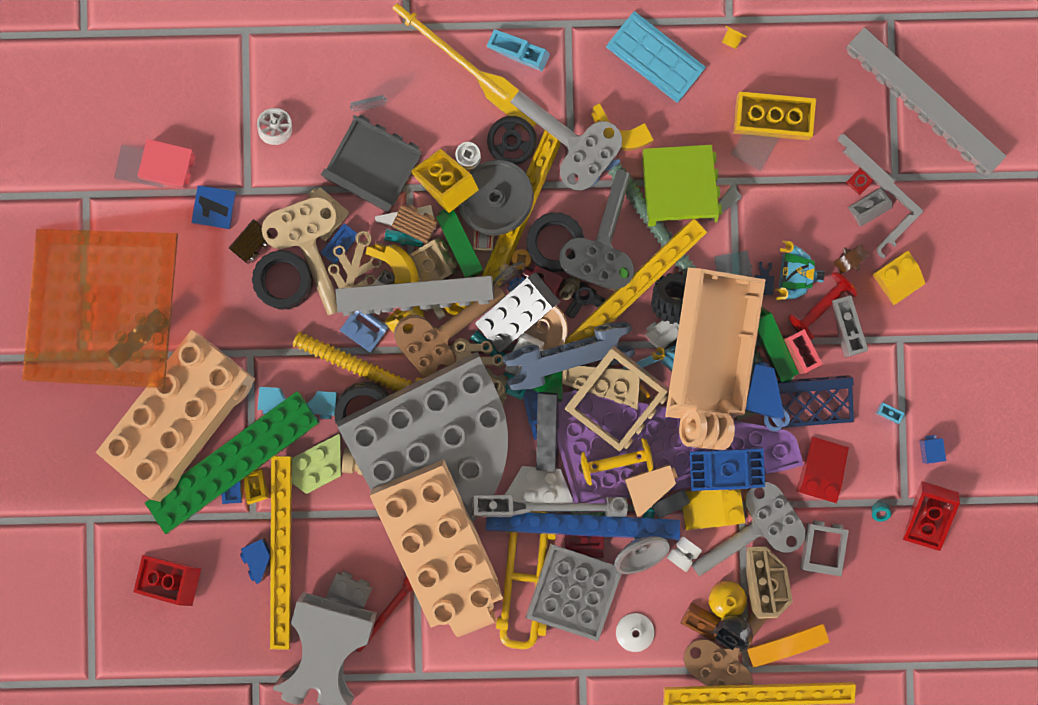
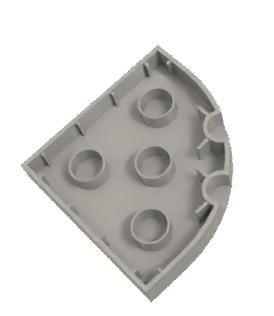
M477 352L337 421L338 429L370 490L444 459L473 522L477 517L471 516V498L474 495H494L502 478L508 450L507 422L499 395Z

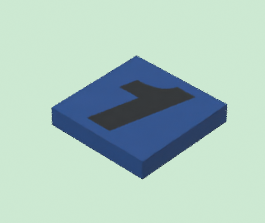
M198 185L191 223L230 230L236 192Z

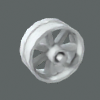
M279 108L265 110L257 119L258 134L265 143L270 145L285 143L292 134V120L289 114ZM283 120H285V121L287 122V124H280V123H281ZM261 125L268 126L267 128L261 130Z

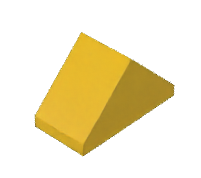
M262 469L254 471L244 478L248 505L271 498Z

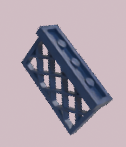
M850 375L792 379L788 382L777 381L779 393H788L793 397L786 406L782 404L783 409L794 416L788 425L782 428L854 422L852 389L854 382L853 377ZM840 389H848V396L843 402L835 396ZM826 390L831 395L823 403L816 396L821 391ZM802 392H808L812 396L805 404L797 399ZM833 397L841 403L834 412L826 406ZM814 398L822 404L815 413L807 407ZM795 400L803 406L796 415L788 409ZM845 406L849 410V418H840L837 412ZM824 407L832 413L826 420H822L817 416ZM805 408L812 414L808 421H802L798 418Z

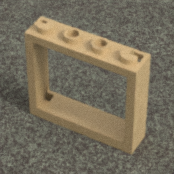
M612 346L566 405L565 410L620 452L623 447L627 449L633 442L631 437L634 433L639 434L645 426L643 422L646 418L651 419L657 411L655 407L658 403L663 404L668 398L666 393L669 388L615 346ZM614 358L659 392L621 441L617 440L576 408Z

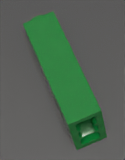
M445 209L438 213L439 216L436 217L465 278L475 277L483 273V268L455 211L452 210L450 213Z
M761 306L756 339L771 368L775 369L778 379L781 382L791 381L799 372L772 313Z

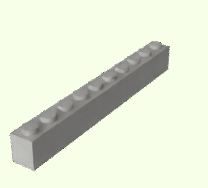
M865 27L847 45V53L853 59L857 58L866 71H871L876 75L875 78L879 83L885 84L890 88L892 95L897 98L900 97L909 110H914L919 114L918 118L922 122L930 124L933 127V132L938 136L942 135L951 148H956L961 153L960 155L964 160L973 163L977 172L982 175H988L1004 160L1006 155Z

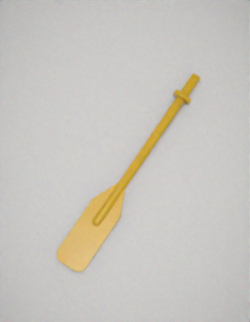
M398 3L394 5L392 9L406 20L405 25H413L477 78L486 98L507 116L521 117L528 121L533 128L537 125L535 121L510 103L519 91L504 77L477 69L417 20L415 12L410 14Z

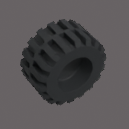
M668 273L666 277L661 276L660 280H656L653 287L652 311L656 313L658 318H662V321H669V324L680 323L686 274Z

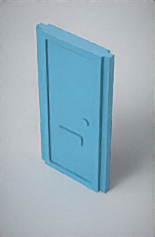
M635 11L606 46L607 49L676 103L680 101L706 68Z

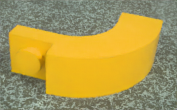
M600 103L595 105L592 109L593 113H591L594 122H609ZM645 123L632 130L618 129L622 137L620 150H638L653 142V138ZM610 127L604 129V137L612 138L614 130Z
M378 243L367 247L365 254L383 260L390 265L395 276L394 284L419 282L418 271L414 261L401 247L395 244L385 246Z

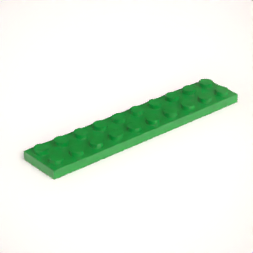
M296 391L184 473L176 487L160 502L149 499L145 502V505L163 532L169 534L312 430L320 422L299 391Z

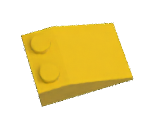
M442 149L436 151L411 170L415 178L448 213L479 190L472 175Z
M740 489L685 491L691 502L682 507L686 530L745 523Z

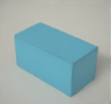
M880 403L876 414L896 424H900L904 416V412L885 403Z

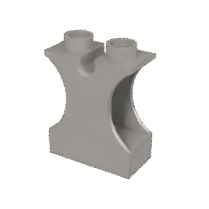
M303 592L297 600L291 621L301 639L302 659L295 669L280 675L273 690L282 692L281 698L292 704H303L310 689H316L318 691L317 702L319 705H351L354 695L349 690L344 679V660L354 650L367 645L372 635L377 613Z

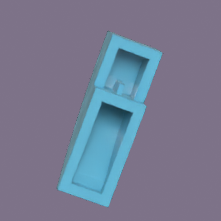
M496 29L493 30L487 44L489 49L542 72L550 56L546 49L529 44L526 40Z

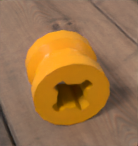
M519 249L513 253L512 263L516 268L524 269L530 265L531 257L528 251Z

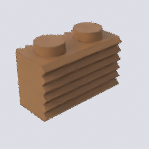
M407 204L406 207L401 205L392 223V227L428 244L437 225V222L434 221L435 217L428 213H424V215L417 213L418 209L412 205Z

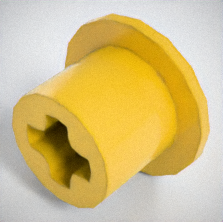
M725 26L728 30L722 42L737 49L742 38H747V36Z

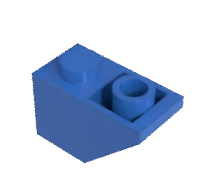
M265 538L241 548L242 553H240L244 564L247 563L250 569L248 571L250 579L255 581L256 584L263 581L271 561V551Z

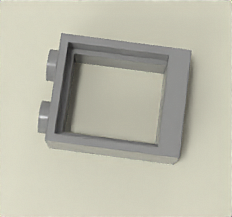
M813 520V524L807 523L800 569L842 576L849 530L843 529L844 525L832 523V527L824 526L825 522ZM814 530L841 534L836 566L809 562Z

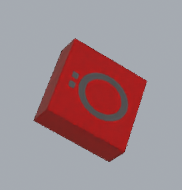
M861 168L846 181L858 195H861L873 182Z

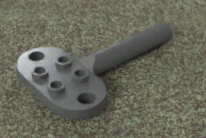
M621 170L616 171L597 238L594 241L585 238H575L563 245L560 250L559 260L561 267L566 273L614 290L625 287L630 283L634 274L632 260L627 254L614 249L611 245L631 177L630 173ZM567 249H571L574 252L572 260L566 257ZM621 268L627 270L626 278H622L619 275Z

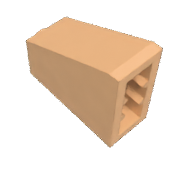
M667 464L654 468L651 472L645 471L624 478L637 517L644 514L676 484L675 479L678 477L674 467L671 468Z

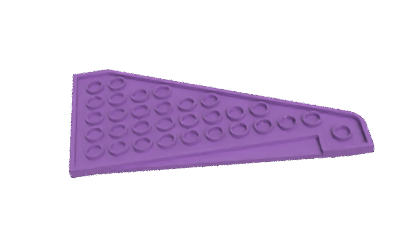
M577 390L563 393L562 402L558 401V447L574 503H604L606 497L630 498L624 478L648 471L646 461L591 473L592 485H588L584 478L580 461L582 452H585L588 463L643 450L641 439L644 438L650 446L653 469L667 464L671 468H675L678 478L675 479L676 484L669 490L671 491L691 487L690 451H718L684 445L679 434L681 418L665 417L667 407L656 406L655 409L657 411L651 419L646 418L643 422L645 426L639 434L634 433L631 437L633 442L627 449L623 447L619 452L565 410L566 405L577 393ZM586 393L576 408L617 440L621 441L649 404L639 402L638 409L593 393ZM733 420L735 434L731 445L726 450L764 448L765 474L785 471L804 465L797 440L792 433L780 429L778 432H772L766 426Z

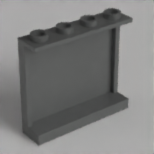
M353 115L354 120L327 169L324 168L321 176L381 210L390 213L412 174L411 170L416 167L421 158L422 152L419 150L420 147L412 142L409 144L403 142L404 138L398 134L393 133L391 135L386 132L387 129L379 124H376V126L370 124V120L365 116L360 115L357 117Z

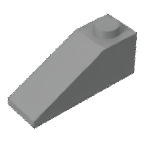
M852 296L833 300L838 336L844 357L847 358L868 351Z

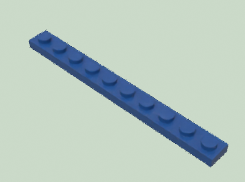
M523 513L513 515L512 517H486V531L619 538L657 536L666 540H679L680 520Z

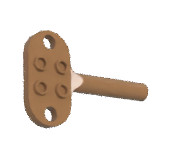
M497 284L494 286L495 299L490 300V304H479L478 301H474L440 327H433L422 316L408 315L396 324L394 339L401 351L426 378L438 372L436 369L440 364L448 367L455 363V356L447 345L448 340L506 297V294ZM410 323L413 325L411 330H403L405 324Z
M754 612L747 619L753 630V637L768 619L757 618ZM708 639L694 640L686 647L683 658L686 669L706 686L738 685L739 683L753 685L751 673L739 662V655L742 653L739 652V648H734V650L727 647L723 648ZM694 647L699 648L701 651L700 655L696 658L690 655V650Z

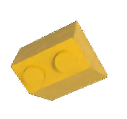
M909 251L900 254L872 274L893 305L926 284L919 265Z

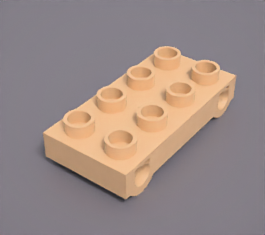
M191 330L96 453L150 500L160 502L176 487L181 474L234 406L247 396L255 378L201 334Z

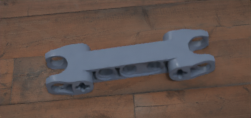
M628 322L605 323L594 328L595 336L543 351H540L538 345L518 348L503 357V362L506 366L522 365L520 373L507 381V385L511 390L540 387L545 384L544 376L598 360L600 363L612 346H615L631 358L635 355V349L627 345L619 347L617 345L619 338L630 333L632 327ZM614 358L608 366L616 365L620 362Z

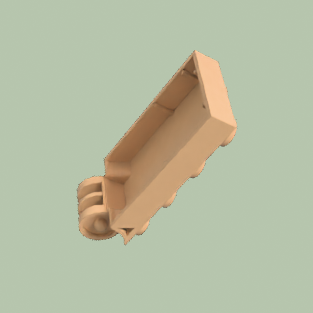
M688 267L665 417L681 418L679 426L680 439L687 447L726 450L733 441L735 434L733 418L744 415L746 409L765 279Z
M444 459L373 488L370 493L371 500L430 627L432 628L439 624H449L456 637L459 638L496 623L493 603L503 599L499 588V581Z

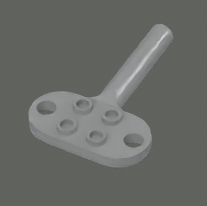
M520 90L510 102L568 148V154L560 165V175L565 185L573 190H584L593 185L622 146L621 133L610 122L599 121L593 123L582 135H576ZM612 128L614 130L613 137H604V129ZM571 173H575L579 177L578 182L575 184H571L567 180L568 175Z
M765 482V487H762L764 496L760 499L754 496L756 488H750L747 491L745 506L752 517V523L693 562L692 567L699 577L758 537H765L768 543L780 552H793L803 544L805 539L803 523L776 485ZM789 536L796 538V544L792 547L786 544V539Z

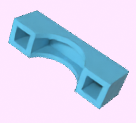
M259 387L257 410H263L262 414H266L283 402L286 398L282 389ZM317 391L313 399L307 402L314 414H320V418L331 419L332 415L335 416L334 410L338 401V393Z

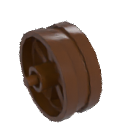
M863 244L858 245L852 250H847L846 247L843 248V256L833 262L840 274L845 273L851 268L852 270H860V262L870 256L864 249Z

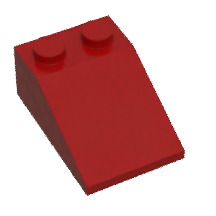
M811 437L796 492L837 504L843 483L849 447Z
M921 481L913 502L903 540L941 551L960 505L959 492Z
M142 555L133 593L175 605L193 606L201 568Z

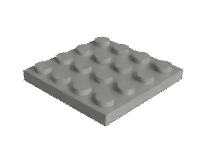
M550 544L525 617L599 641L621 573L616 570L614 564Z

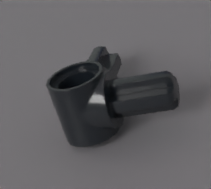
M580 282V287L573 293V300L565 314L570 318H575L583 305L586 306L591 303L599 307L607 299L596 294L597 290L590 287L588 283ZM582 290L589 291L586 296L579 295Z

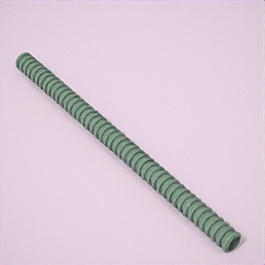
M622 164L616 165L609 171L608 175L612 176V180H614L617 170L626 172V169L622 168ZM631 178L625 198L630 200L629 204H633L632 208L636 209V213L641 215L640 219L643 218V223L647 224V228L651 229L650 232L654 233V238L657 237V242L661 243V247H663L673 237L671 235L672 232L667 230L668 226L665 227L664 221H656V226H648L646 197H643L644 193H640V188L636 187L637 184L633 183V178ZM684 254L676 262L675 267L678 266V271L687 275L688 267L696 268L697 266L692 264V260H689V255L686 256ZM756 347L752 365L764 362V358L759 356L760 352H756Z

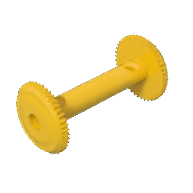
M641 439L643 450L588 463L585 452H582L580 461L586 483L592 485L591 473L646 461L648 471L651 472L653 470V458L647 440Z

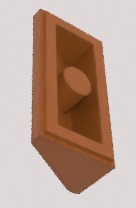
M690 603L680 623L715 641L716 633L713 634V630L722 618L694 603Z

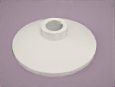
M631 613L619 621L616 628V637L624 649L631 652H639L645 650L652 643L654 627L646 616L639 613ZM634 630L639 631L637 637L632 636Z

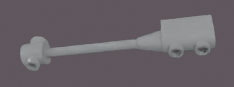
M474 495L471 498V516L512 517L513 515L531 511H605L606 517H626L628 504L626 497H606L605 503H530L515 500L513 495Z

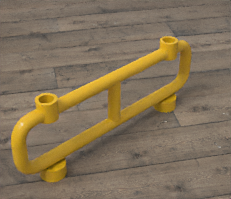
M531 511V512H528V513H547V512H546V511ZM506 532L510 533L503 604L501 618L497 617L496 629H500V639L505 646L515 649H529L536 643L538 635L546 636L547 625L532 620L530 638L525 642L510 640L507 637L512 581L535 582L536 587L546 558L548 539L555 540L556 534H540L537 573L533 575L514 573L517 533Z

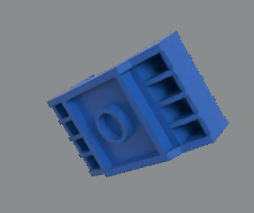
M764 448L690 451L691 491L765 487Z

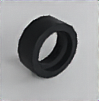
M682 489L653 504L652 507L658 519L691 502L685 490Z

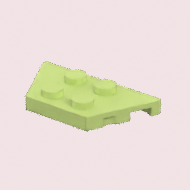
M340 434L292 458V484L308 494L341 476Z

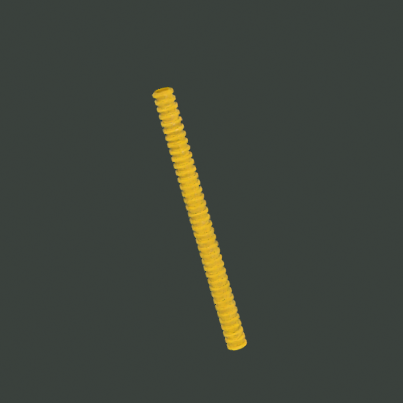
M301 331L297 333L293 341V347H299L300 350L304 349V352L309 351V354H315V357L320 356V359H326V362L331 361L333 365L336 363L338 367L342 366V369L347 368L349 372L353 371V374L358 373L360 377L369 378L371 382L374 380L376 384L380 383V386L385 385L387 389L392 388L391 391H399L413 384L411 380L406 381V378L402 379L400 375L395 376V373L391 374L389 370L379 369V366H373V363L368 364V361L365 360L364 362L362 358L357 359V356L353 357L351 353L341 352V349H335V346L330 347V344H324V341L319 342V339L314 340L312 336L308 337V334L303 335Z

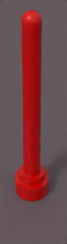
M407 576L403 580L402 589L375 621L369 641L409 591L412 592L413 588ZM365 646L356 649V651L361 652Z

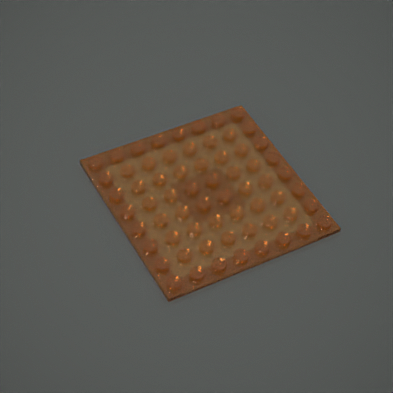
M36 229L22 381L165 388L178 233Z

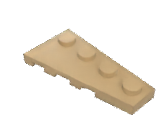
M581 365L563 370L562 384L580 389L597 366ZM607 367L588 392L638 409L640 378L629 369Z

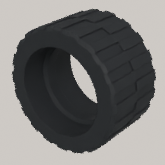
M551 212L542 215L539 219L537 218L529 228L527 251L536 266L551 272H562L564 269L561 267L560 260L547 259L540 253L537 246L540 232L547 226L561 225L569 230L573 239L584 238L578 222L571 218V216L560 212ZM573 250L567 256L568 259L572 260L574 258Z
M283 250L272 251L264 255L256 263L255 269H253L252 283L257 297L263 303L273 308L290 310L298 307L307 300L312 292L313 277L310 269L302 258L292 252ZM277 263H290L300 273L301 283L299 289L288 298L274 297L265 285L267 272Z
M372 382L352 384L344 390L337 401L334 410L335 423L337 424V421L347 417V405L354 397L368 395L379 401L389 396L388 392Z

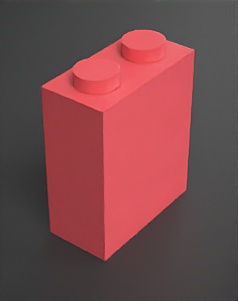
M146 139L137 176L142 180L185 189L186 185H190L192 174H189L190 168L195 165L196 156L192 149Z
M805 329L783 338L799 374L807 373L822 365Z

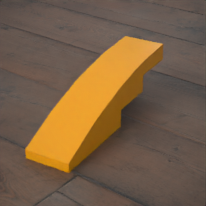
M822 623L787 633L785 636L768 640L763 644L749 647L747 651L754 668L827 644L830 640Z

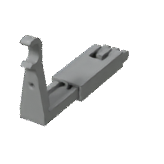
M842 134L838 136V142L845 147L842 152L884 191L888 190L912 213V215L908 214L877 247V254L881 258H885V255L881 253V249L887 243L897 246L895 240L922 214L923 210L894 184L895 180L846 135Z

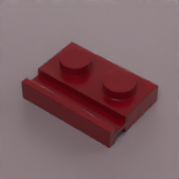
M565 535V548L590 557H604V537Z

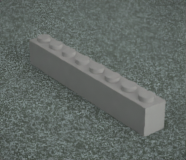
M493 276L335 289L337 312H343V316L355 315V311H362V314H372L375 309H382V313L394 312L393 308L401 307V311L413 310V306H420V309H431L434 304H440V308L451 307V303L458 302L459 306L471 305V301H478L479 304H490V300L495 299Z

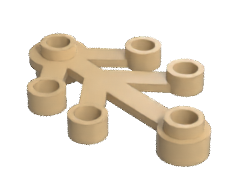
M359 231L356 234L357 246L351 264L345 255L344 247L337 245L333 248V254L339 258L348 275L345 283L339 274L340 269L338 265L330 264L327 271L335 279L339 287L338 289L372 286L376 281L373 275L368 274L363 281L353 285L356 277L372 268H378L382 264L380 259L371 257L369 262L359 267L364 247L371 243V235L368 232ZM361 235L366 236V240L364 242H361L359 240ZM337 248H342L340 255H337L335 252ZM374 259L379 260V263L376 266L372 264V261ZM332 266L337 268L335 273L330 272ZM368 277H373L371 284L367 283Z
M460 338L453 343L452 351L457 356L456 362L472 355L471 352L483 351L485 354H490L493 351V345L488 341H484L481 344H470L468 340ZM460 345H464L462 350H458ZM486 345H489L488 350H484ZM499 354L493 357H480L484 365L502 367L505 364L503 357ZM501 358V362L496 364V360ZM489 374L494 386L499 385L496 390L499 397L502 396L506 391L505 385L499 380H494Z

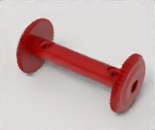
M838 272L831 273L837 286L832 288L805 315L804 319L798 320V318L791 314L788 316V320L795 330L801 331L805 329L810 340H813L814 336L808 329L809 325L814 323L833 304V300L838 299L843 292L854 298L857 296L855 287Z

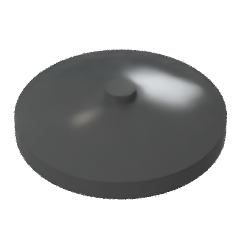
M493 160L480 164L469 172L479 190L458 207L461 216L472 229L481 234L496 236L513 231L525 221L533 205L534 192L530 179L520 167L508 161Z

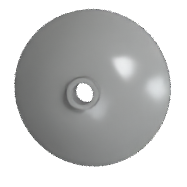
M657 536L634 539L617 555L614 563L615 568L621 574H634L647 570L659 563L668 554L670 546L666 539Z

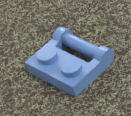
M355 311V315H350L339 331L371 353L389 327L373 314H362V311ZM360 314L380 329L379 332L376 334L356 319Z

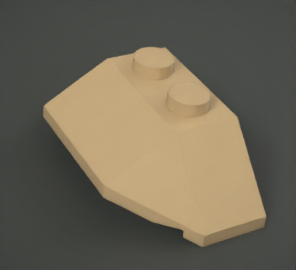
M747 547L746 578L751 610L757 618H778L793 602L787 567L767 547Z

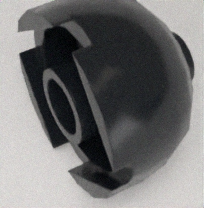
M741 615L723 617L713 630V634L716 633L715 639L731 650L739 648V652H746L753 639V630L747 619Z

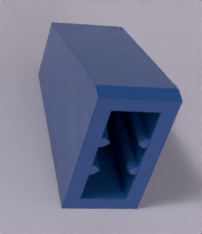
M764 362L752 365L745 411L783 419L784 411L775 369L770 368V364Z

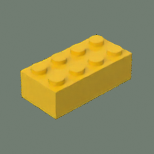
M739 92L736 96L733 134L810 140L813 137L816 98Z

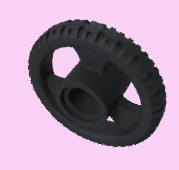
M503 117L497 120L488 132V149L496 160L508 161L519 165L527 161L536 148V133L531 124L521 117ZM516 124L523 126L527 130L530 137L529 141L521 140L519 132L514 130ZM501 126H504L506 132L503 134L502 143L494 145L496 131ZM514 136L517 139V143L509 145L506 142L507 138ZM520 148L524 152L518 158L510 159L503 157L506 150L514 152Z

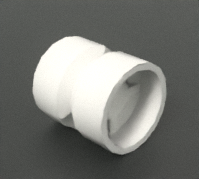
M464 142L456 149L457 163L464 169L473 170L480 164V150L474 143Z
M682 536L676 544L677 548L672 549L666 558L687 572L693 564L692 559H697L702 550Z

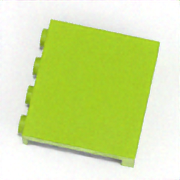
M712 145L643 149L642 164L648 226H656V221L714 218V222H718L719 215H722V205L718 204L720 187L716 186L718 169H714L716 152L712 151Z

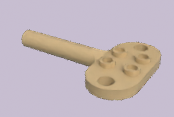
M313 197L268 215L263 221L262 234L265 241L273 248L285 249L299 246L302 249L326 313L331 315L337 313L336 294L315 241L317 237L332 230L336 224L337 213L329 200L322 197ZM323 208L331 210L330 218H324L321 215ZM269 228L277 230L278 235L276 238L268 236Z

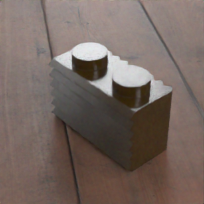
M253 219L229 246V249L245 263L249 264L250 262L254 263L260 256L258 252L263 247L267 248L269 244L263 237L262 226ZM269 231L267 232L271 238L273 235Z

